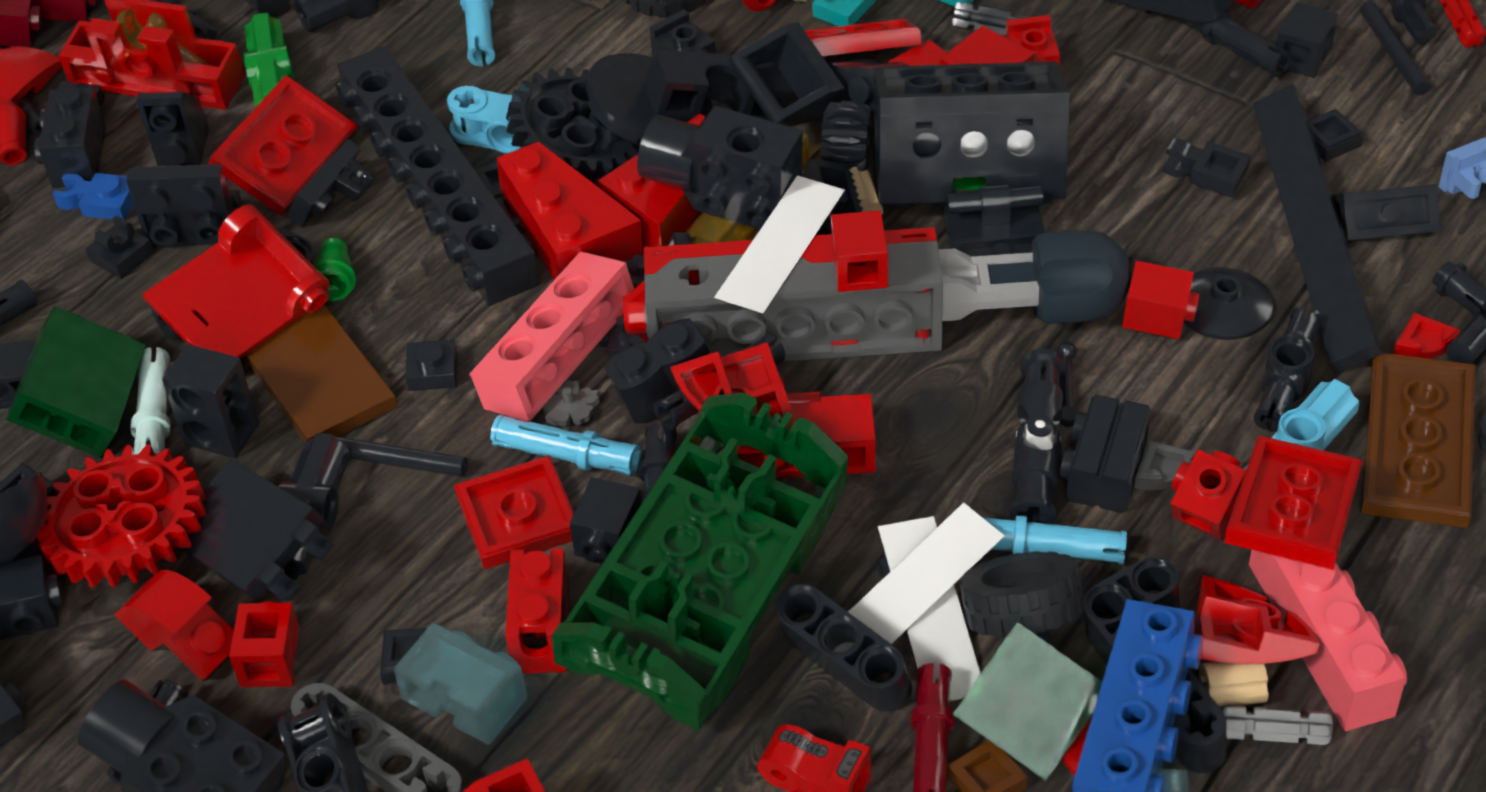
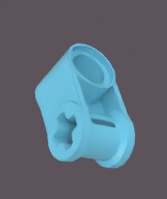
M462 86L452 90L447 99L448 108L453 113V120L449 127L451 138L463 145H475L494 149L502 153H510L520 149L521 147L512 146L513 134L506 132L508 124L506 115L512 95L481 90L474 86ZM462 127H466V132H463Z

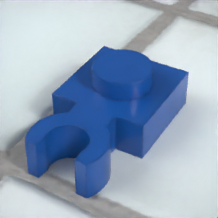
M95 173L91 181H84L77 174H64L62 180L66 191L54 190L52 193L58 208L72 210L80 207L82 215L87 217L113 220L117 215L125 220L134 204L126 182L127 176Z

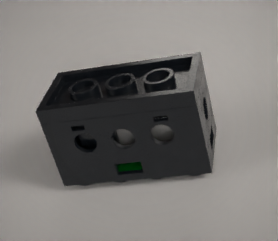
M1057 61L873 67V171L879 203L888 204L890 207L900 209L912 207L915 203H934L937 206L944 207V205H947V195L979 192V187L1008 185L1009 189L1041 186L1043 204H1048L1053 199H1066L1070 92Z

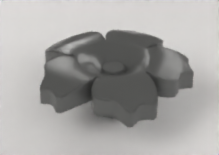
M566 380L556 391L557 394H554L543 406V411L546 414V422L553 426L566 427L570 425L571 420L574 424L581 425L590 420L594 414L593 408L600 402L598 390H591L588 387L580 390L577 380Z

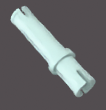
M149 347L144 349L139 364L137 413L131 419V434L135 438L134 454L138 455L146 445H151L156 456L165 449V439L170 434V419L166 415L167 392L162 381L166 368L170 364V356L166 350L156 347V361L151 362L152 348Z

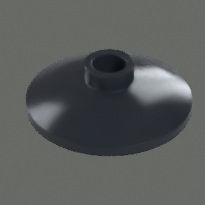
M1225 267L1208 268L1194 273L1190 292L1200 293L1194 322L1184 320V323L1193 331L1209 338L1237 340L1254 335L1267 325L1272 315L1273 300L1269 290L1259 279L1244 271Z

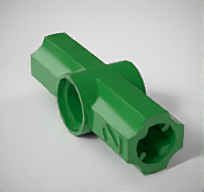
M268 13L253 15L252 20L245 25L248 52L244 53V61L251 91H253L255 108L285 75L294 80L288 48L284 42L281 21L271 17Z

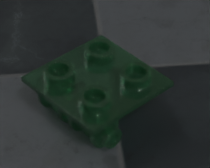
M1017 622L1008 636H1005L993 653L994 656L953 715L1044 780H1047L1093 714L1102 681Z

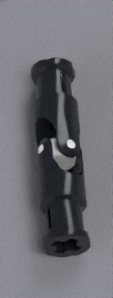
M1035 349L1031 353L1025 354L1021 360V373L1025 376V381L1018 394L1017 411L1020 426L1016 432L1012 484L1017 493L1016 500L1010 506L1009 515L1010 520H1016L1017 515L1027 516V522L1054 524L1057 512L1055 505L1052 504V493L1058 486L1061 437L1057 425L1063 414V391L1059 387V381L1065 373V360L1053 350ZM1042 363L1046 364L1045 374H1041Z

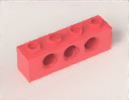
M585 252L578 253L471 371L470 376L485 410L530 422L615 325L617 318L622 317L623 297L627 292L634 290L626 262Z

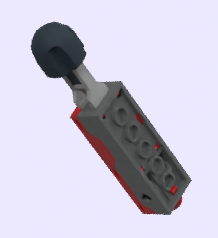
M935 227L884 231L888 250V288L838 292L832 254V234L815 235L765 312L760 313L714 298L753 240L644 247L645 280L632 292H627L623 297L625 331L630 335H637L648 342L662 327L680 319L690 318L705 339L710 353L718 351L720 358L733 350L742 351L766 334H772L778 338L776 342L769 346L770 349L779 343L783 345L785 350L784 361L942 350V321L960 320L976 310L1035 306L1037 317L1044 323L1049 324L1090 321L1106 317L1123 303L1130 287L1131 270L1129 259L1120 244L1102 232L1068 231L1042 233L1033 239L1032 253L971 257L955 248L938 250Z

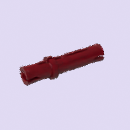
M934 663L924 664L917 670V707L912 710L910 723L912 729L916 731L913 792H947L948 735L954 729L955 714L949 708L952 671L943 664H939L938 679L935 680V683L933 682Z

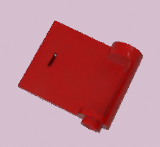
M247 204L232 212L222 223L218 232V243L145 291L143 299L187 344L241 359L305 313L312 314L318 311L329 297L327 291L330 282L253 205ZM196 315H198L208 326H206Z

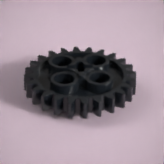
M566 67L564 76H560L551 68L548 71L547 79L538 73H534L532 82L521 81L520 89L513 91L511 102H509L506 120H508L506 132L513 134L512 146L526 147L539 141L591 182L594 176H598L601 179L638 154L641 144L640 139H638L636 144H633L619 137L606 128L588 107L589 97L585 84L589 74L588 70L584 69L581 76H575L571 68Z

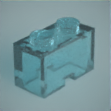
M434 622L394 667L403 701L436 718L443 710L456 716L453 719L455 728L488 745L491 744L527 699L522 669L515 659L506 653H494L476 644L471 637L462 631H450Z

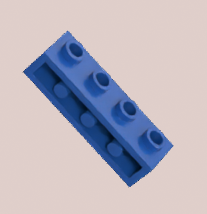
M1130 599L1126 600L1073 780V792H1165L1166 777L1160 775L1163 761L1172 763L1174 760L1179 734L1178 728L1173 727L1175 715H1185L1187 712L1191 681L1185 680L1188 668L1198 669L1202 654L1203 636L1194 634V611Z

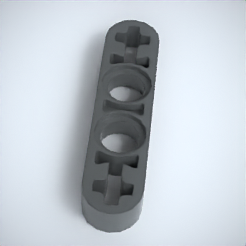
M313 683L298 690L292 698L290 707L293 716L318 705L320 698L328 693L334 694L339 699L349 717L352 730L364 728L371 732L368 741L362 745L355 746L364 777L384 791L428 792L425 783L421 781L423 775L426 784L437 791L443 790L446 786L448 792L464 791L460 774L453 766L334 687L325 683ZM405 755L412 759L410 766L401 773L390 774L382 769L384 763L393 756Z

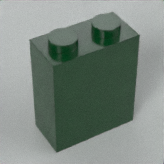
M53 306L38 333L6 420L100 458L117 432L146 345L122 333L114 332L86 320L75 313Z

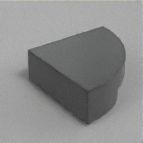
M1149 440L1135 478L1134 488L1153 491L1171 488L1175 474L1182 462L1185 461L1191 464L1196 452Z

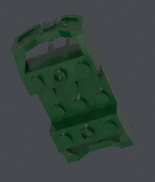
M746 393L708 396L701 407L699 418L564 623H559L552 634L554 662L577 674L603 675L650 697L674 720L700 731L706 719L726 698L750 658L751 633L787 573L791 571L798 575L800 574L822 537L835 505L846 486L848 455L815 423L809 420L798 418L792 426L793 414L786 412L782 418L780 414L775 413L771 417V405L765 402L756 414L757 399ZM748 445L767 455L761 468L738 459V446ZM776 458L794 465L816 486L815 497L775 480Z

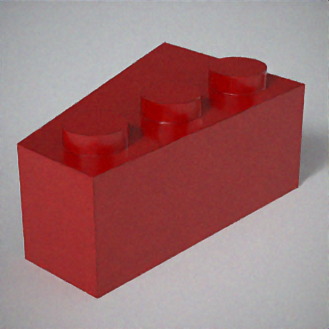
M699 114L689 120L688 123L700 125L705 116ZM637 154L599 179V188L641 220L643 250L644 247L667 246L674 232H690L692 221L700 211L693 209L682 189L641 178L637 169Z
M539 141L497 157L501 194L514 216L519 220L522 229L554 280L579 252L622 262L633 259L636 254L643 255L641 220Z

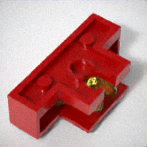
M105 0L112 21L92 18L91 22L79 20L58 55L68 82L101 86L102 91L130 96H138V93L185 92L200 96L203 107L227 110L245 76L235 43L196 38L186 6L147 0Z

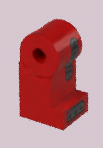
M790 724L781 725L776 729L757 763L759 774L767 782L788 792H865L872 779L870 746L848 740L844 747L814 737L807 730Z

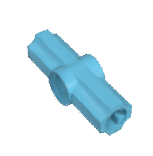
M1336 379L1331 382L1321 381L1298 408L1288 410L1281 416L1278 430L1271 438L1325 450L1357 413L1359 400L1352 394L1350 386Z

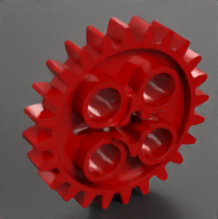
M126 445L122 455L114 457L112 451L107 449L105 450L103 461L97 463L92 458L87 457L85 458L87 469L80 472L69 468L67 472L71 480L68 483L54 482L52 484L57 496L47 497L46 520L37 536L40 542L39 546L48 563L53 564L59 575L67 572L72 583H77L86 577L90 587L94 588L103 577H107L112 588L117 586L121 575L128 574L133 583H136L139 579L140 570L146 568L155 575L158 572L157 562L164 559L172 563L177 561L173 552L175 547L190 548L192 546L187 533L201 532L202 528L197 518L206 515V510L202 503L206 496L194 468L187 467L182 456L173 459L167 448L155 456L151 445H146L136 455L131 445Z

